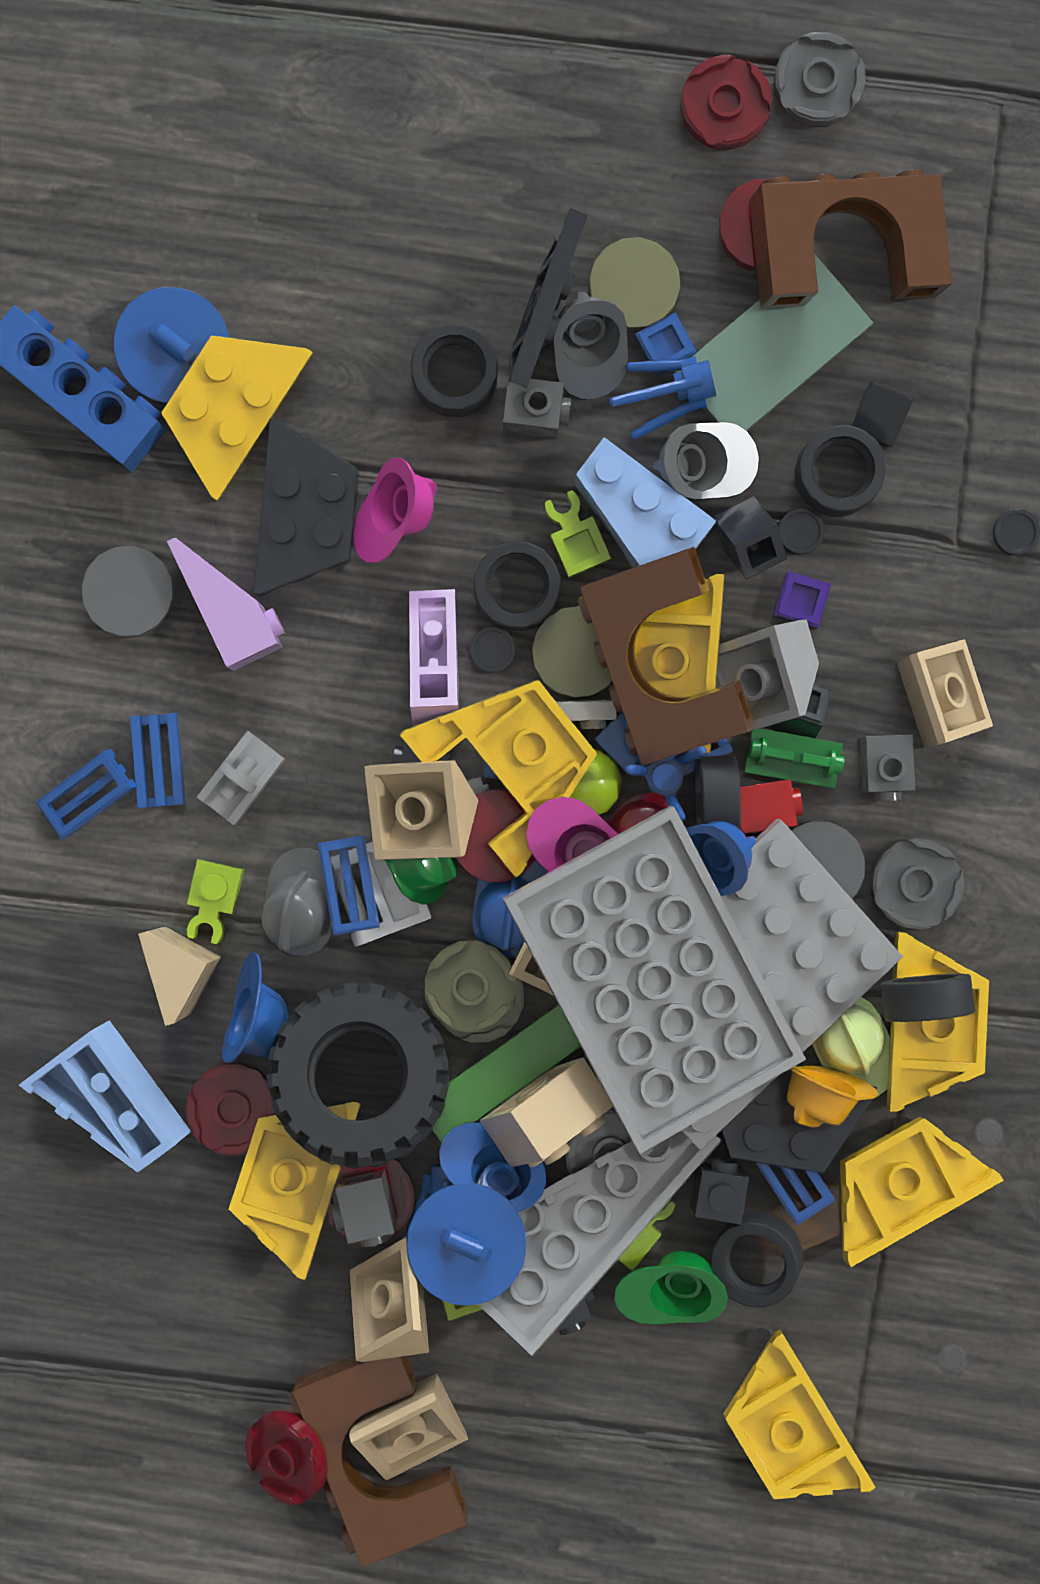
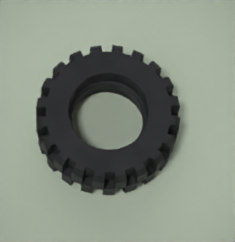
M358 983L343 984L344 989L331 992L330 988L318 992L317 999L309 1004L305 1001L294 1009L296 1015L289 1023L283 1022L277 1032L279 1036L278 1042L275 1047H271L269 1053L270 1074L267 1075V1089L271 1093L273 1101L271 1105L276 1117L279 1118L285 1131L308 1153L332 1165L337 1164L351 1169H361V1167L374 1166L376 1168L387 1165L389 1161L400 1156L403 1158L411 1153L413 1148L422 1140L425 1141L433 1131V1126L437 1119L441 1117L445 1107L449 1085L448 1059L444 1042L439 1031L431 1023V1018L422 1008L418 1009L414 1006L409 997L400 992L397 994L388 992L386 987L371 983V987L367 988L359 987ZM351 1033H370L386 1040L397 1051L404 1070L403 1086L394 1104L383 1114L363 1121L344 1119L332 1113L319 1098L315 1084L317 1063L324 1050L336 1039Z

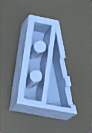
M605 437L576 474L575 486L606 531H609L631 567L635 568L691 547H695L696 550L716 522V520L684 496L677 493L672 487Z
M110 1020L88 1032L19 1084L28 1093L35 1092L56 1107L54 1112L65 1120L71 1118L92 1134L91 1139L136 1172L141 1171L191 1132Z

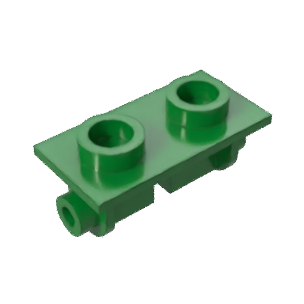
M761 728L753 730L751 732L744 772L784 780L791 779V781L835 789L837 775H841L844 767L845 758L841 756L843 743Z

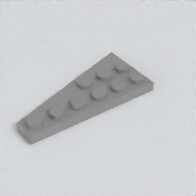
M680 1131L641 1154L638 1153L631 1141L617 1150L598 1158L594 1163L577 1173L570 1174L544 1189L542 1196L532 1207L518 1212L526 1233V1254L518 1276L502 1294L478 1305L531 1356H534L720 1144L721 1140L715 1135L699 1150Z

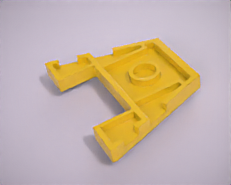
M539 680L408 728L399 734L421 762L437 761L464 738L468 740L524 810V814L488 842V845L515 877L523 872L527 865L526 862L532 854L529 850L526 832L528 821L536 808L550 799L559 797L570 798L597 755Z

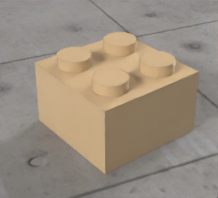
M582 1057L548 1069L482 1118L480 1122L510 1167L528 1164L532 1168L543 1161L548 1165L561 1158L570 1150L567 1142L579 1133L582 1137H585L601 1127L606 1122L602 1115L613 1106L601 1083Z

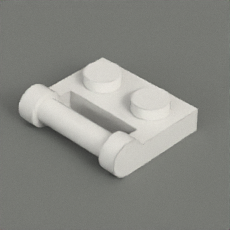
M373 842L366 844L375 900L383 922H380L379 928L351 933L350 935L355 947L432 918L428 904L422 905L411 902L400 892L385 860H375ZM357 849L349 850L350 864L359 862ZM338 854L331 857V863L338 876V890L350 920ZM353 878L360 921L368 920V915Z

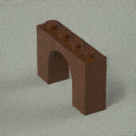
M913 169L900 172L895 177H880L877 172H864L853 176L852 179L835 180V176L832 174H822L801 182H791L789 177L780 176L765 180L749 199L761 309L805 306L818 293L813 244L814 231L819 219L835 213H848L859 216L872 224L880 233L887 249L892 300L936 298L952 285L941 174L924 175L922 170Z
M695 547L580 587L583 594L578 599L581 613L587 624L593 623L598 637V641L594 642L597 659L602 668L608 667L614 684L609 687L613 705L618 712H624L629 729L625 730L626 742L631 754L639 756L642 766L751 730L755 723L740 680L697 695L675 697L661 693L653 688L644 679L637 666L635 642L645 620L657 610L709 592Z
M351 1356L299 1377L292 1391L294 1395L290 1396L293 1414L310 1426L318 1436L325 1451L328 1468L326 1477L328 1482L324 1485L325 1494L333 1511L339 1509L345 1524L341 1527L345 1546L350 1554L356 1552L361 1567L467 1525L468 1507L451 1466L403 1485L385 1486L374 1483L362 1476L353 1466L348 1456L346 1433L359 1417L369 1411L415 1393L417 1378L408 1356L367 1362L356 1361V1356Z

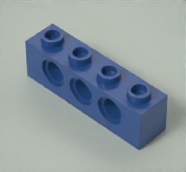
M13 305L0 321V366L132 473L166 432L163 426L156 420L161 413L140 395L135 401H132L121 392L126 384L106 367H103L98 373L89 366L86 361L90 355L73 340L67 338L62 344L50 333L55 327L37 311L32 309L27 315L16 305ZM50 349V358L44 365H32L33 356L38 350ZM85 377L86 386L84 390L78 395H68L67 388L69 383L74 378ZM114 405L122 407V414L117 422L110 425L103 424L102 418L107 408Z

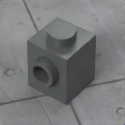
M508 377L503 432L558 438L559 425L568 426L571 398L563 397L564 383L530 379L528 387L525 388L510 382Z
M913 734L858 738L860 793H873L874 802L901 801L902 791L915 790Z
M385 1169L340 1180L335 1188L338 1203L332 1205L337 1231H345L348 1244L360 1241L361 1247H371L387 1242L389 1240L388 1234L395 1232L397 1220Z

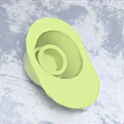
M860 997L812 1045L822 1066L849 1073L872 1086H876L879 1096L888 1088L890 1036L874 1006L866 999Z

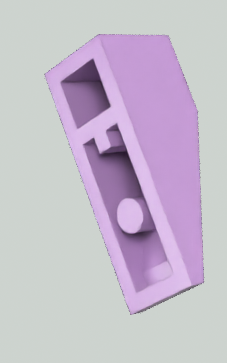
M177 538L167 541L227 668L235 671L283 648L278 636L285 632L273 608L265 611L258 601Z
M455 589L409 591L410 709L413 727L460 709Z

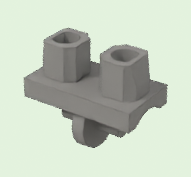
M247 731L197 798L214 809L232 825H236L286 759L250 731Z

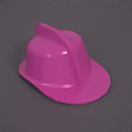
M391 458L382 466L375 484L362 504L355 520L353 532L354 547L358 556L367 563H379L387 558L395 549L402 536L421 532L431 520L437 484L431 479L415 474L409 463L402 458Z
M568 797L550 799L537 807L528 821L526 832L529 850L548 872L618 835L591 807L578 799Z

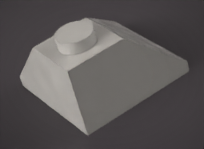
M807 619L774 625L719 644L716 688L740 680L755 723L750 731L806 714L819 666Z

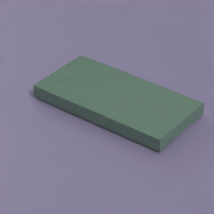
M816 255L818 293L805 306L761 309L759 300L692 356L696 357L697 363L709 360L717 397L705 399L707 407H704L703 410L714 423L736 424L745 431H748L873 325L874 322Z

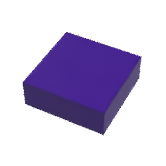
M787 571L772 616L790 622L807 619L809 628L817 629L831 584Z

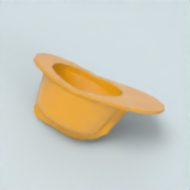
M794 1066L790 1068L792 1075L787 1092V1101L795 1108V1122L809 1127H818L823 1123L840 1125L859 1100L873 1099L878 1096V1091L871 1084L846 1072L824 1066Z

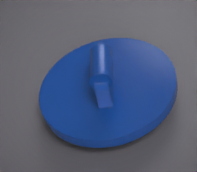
M162 287L141 294L125 308L115 329L114 352L123 376L136 391L151 400L167 404L211 335L229 338V334L223 318L208 300L187 289Z
M476 1183L454 1184L432 1194L415 1213L408 1232V1257L417 1279L434 1296L456 1305L481 1304L502 1294L518 1276L526 1254L525 1228L516 1208L498 1191Z

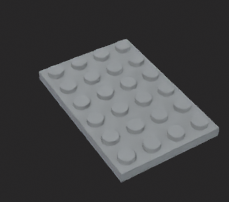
M667 807L502 898L639 1154L806 1060L675 807Z
M776 819L755 838L756 843L751 849L752 863L748 869V880L743 888L731 895L721 897L800 1049L804 1052L903 956L782 820ZM776 1077L681 1131L701 1150Z

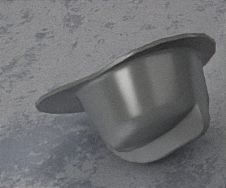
M584 291L578 292L577 299L565 305L558 315L560 320L554 335L556 372L559 382L564 383V389L569 394L580 399H596L614 390L626 374V364L628 363L627 324L624 313L616 304L604 299L589 297Z
M725 422L687 424L678 427L669 435L668 440L661 449L659 460L653 463V469L660 471L664 482L686 498L730 497L742 493L751 485L757 474L759 456L756 444L751 436L736 424Z
M294 848L283 853L276 860L268 877L265 901L261 912L262 927L267 937L279 950L294 956H308L320 951L329 941L332 932L319 851L312 848ZM332 864L336 892L338 896V876Z

